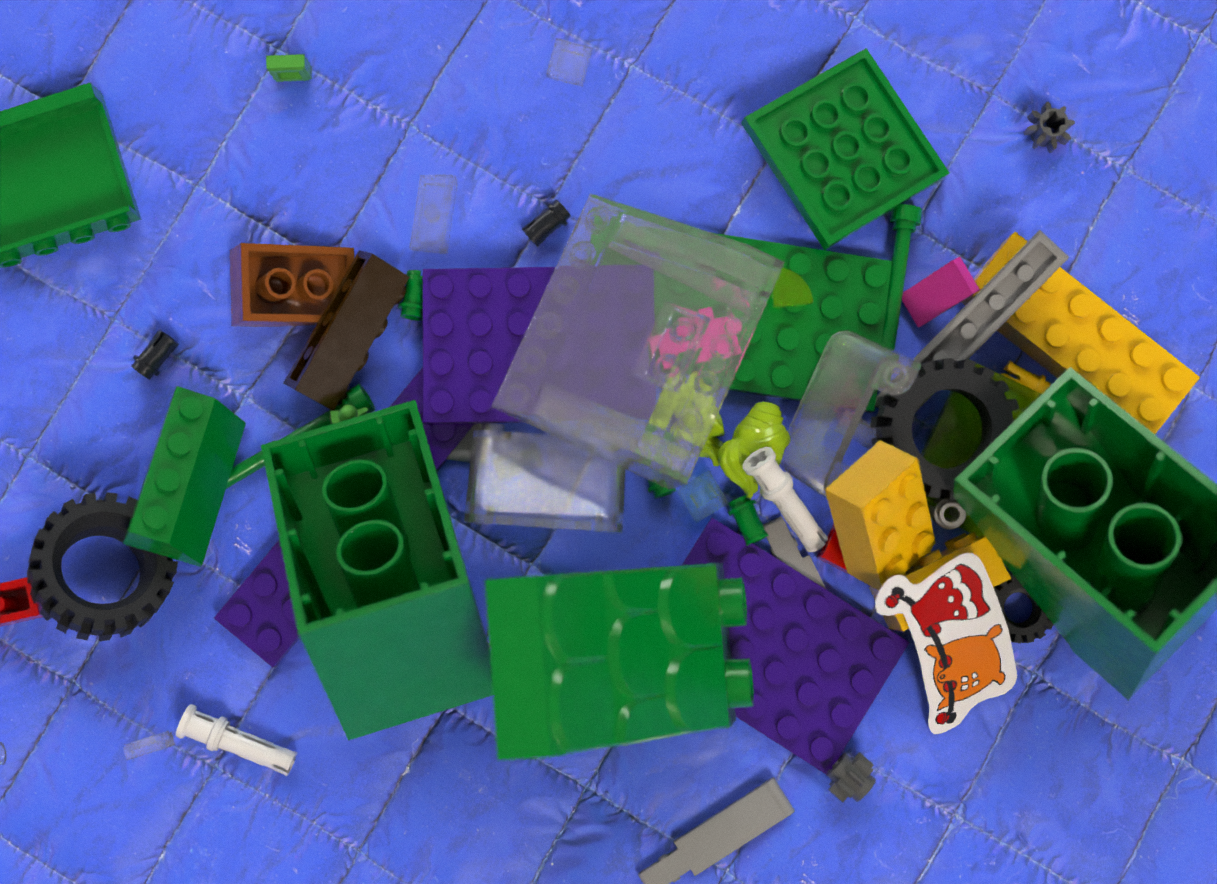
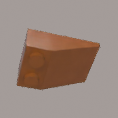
M255 243L238 244L230 250L232 326L284 327L317 325L354 260V248Z

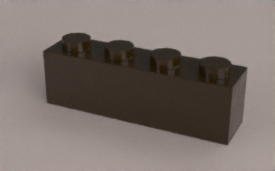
M359 250L283 384L334 411L336 406L342 404V400L347 397L346 392L350 389L349 383L355 373L365 366L369 357L368 350L374 339L380 337L385 331L388 324L386 318L393 306L403 299L406 293L405 285L410 277L376 255Z

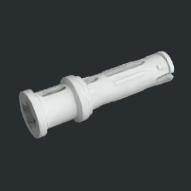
M764 447L758 449L746 458L742 465L743 470L746 474L752 475L757 481L762 497L772 501L777 506L806 551L815 552L821 549L828 538L802 500L795 493L792 476L788 472H784L775 460L776 453L772 448Z
M189 704L176 730V737L180 739L185 736L206 744L207 750L218 751L220 748L273 769L285 776H288L297 756L295 751L280 747L265 739L230 726V721H227V718L223 716L217 719L197 711V706Z

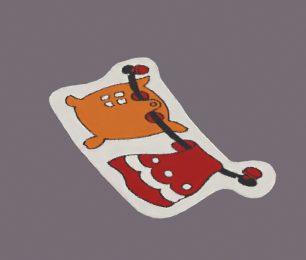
M973 553L958 555L919 584H912L903 575H894L883 584L875 599V608L879 614L885 616L898 613L904 614L921 664L922 677L929 704L928 726L933 734H941L956 727L975 705L986 699L1003 695L1012 689L1016 683L1017 670L1009 629L987 571L977 555Z

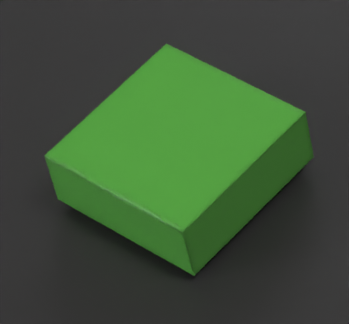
M305 54L266 56V69L274 81H309L312 79V66Z

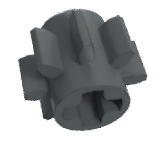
M1046 102L1041 108V114L1033 110L1027 116V119L1033 125L1027 127L1023 134L1030 135L1034 142L1032 145L1033 149L1038 146L1047 147V151L1052 153L1057 148V141L1063 145L1070 141L1071 136L1065 131L1070 129L1075 124V121L1068 120L1067 115L1064 113L1066 111L1065 106L1060 109L1051 108L1050 103Z
M860 752L854 758L850 757L847 753L842 754L832 766L833 768L829 769L826 774L832 780L828 790L841 802H844L847 797H852L856 802L860 801L876 782V779L870 775L873 772L872 767L874 764Z

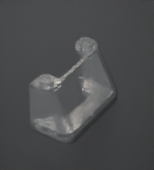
M840 331L832 335L824 348L788 428L791 440L784 450L780 463L783 469L827 499L825 489L850 467L842 463V460L874 390L877 389L890 395L904 393L914 383L922 364L901 352L851 331Z
M482 423L481 430L473 431L464 522L466 524H496L497 526L579 530L584 532L593 530L594 532L605 534L623 533L627 441L620 440V433L598 431L597 438L506 432L504 431L505 425Z

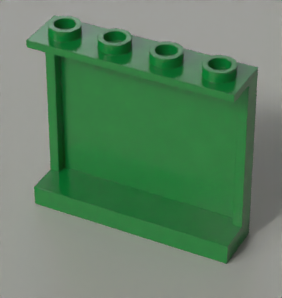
M91 82L0 111V267L5 268L18 265L22 262L23 257L29 255L44 256L58 251V246L66 243L82 244L89 242L95 238L94 234L107 230L109 232L123 231L131 227V222L141 220L103 94Z

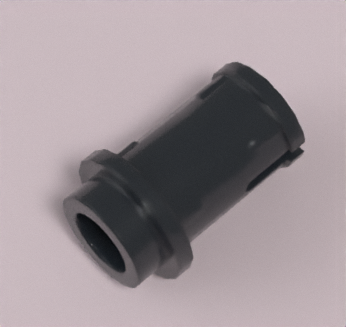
M557 199L552 203L547 202L545 204L547 208L522 228V231L537 247L560 226L563 225L565 227L568 224L566 220L571 217Z
M159 329L139 356L134 355L133 359L135 361L131 367L150 380L153 375L158 376L160 374L158 369L179 343Z

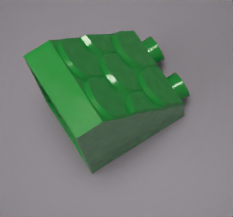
M1071 367L955 479L953 497L995 548L1003 563L1043 610L1047 618L1070 645L1072 651L1127 700L1217 610V484Z
M412 400L262 444L261 449L298 634L348 741L492 696L490 647L416 401Z
M723 563L485 580L497 760L554 757L730 728L736 721L735 708L754 707L750 658L731 659L728 627L747 626V602L743 577L724 579Z

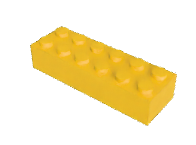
M1012 233L974 277V281L981 290L1028 241L1018 233ZM1061 267L997 330L1057 379L1071 367L1154 434L1157 433L1200 378ZM978 292L963 300L962 303L966 305Z

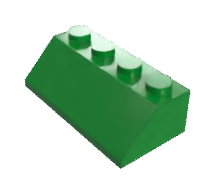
M176 386L123 544L201 567L246 422L217 399Z

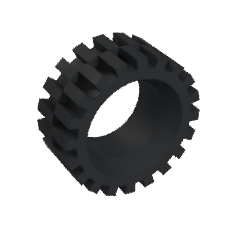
M946 358L921 363L918 366L908 368L900 373L901 376L898 379L891 380L885 387L888 390L885 396L878 397L874 406L879 408L877 417H871L870 428H876V438H871L872 446L881 440L918 458L926 497L956 500L953 497L955 479L1015 421L1012 411L1020 409L1016 399H1007L1004 393L1010 390L1004 380L994 381L992 376L995 372L987 367H974L976 362L966 359L954 361V358ZM940 390L954 391L970 400L976 407L982 423V437L975 453L963 464L948 469L937 467L928 462L919 453L912 436V422L917 408L929 395Z
M106 492L104 500H96L95 493L86 494L79 504H76L73 499L64 503L61 512L57 514L53 511L46 518L44 527L42 529L39 528L28 561L27 583H31L30 595L34 604L39 602L42 606L40 614L47 621L51 617L58 622L56 629L66 634L68 629L78 632L76 638L88 640L90 635H98V641L110 640L112 635L118 633L120 638L131 634L135 627L139 626L141 628L149 622L170 593L174 584L172 579L177 572L178 561H173L172 558L129 545L126 546L129 547L138 561L140 577L137 588L128 597L110 604L88 602L73 593L64 580L61 566L62 557L76 542L91 536H107L117 539L122 543L124 542L137 499L128 497L124 504L116 502L118 493Z

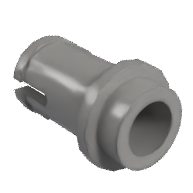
M939 498L933 501L936 504L935 507L930 505V517L944 529L952 530L958 528L966 518V511L957 500ZM949 507V514L952 517L944 518V511Z

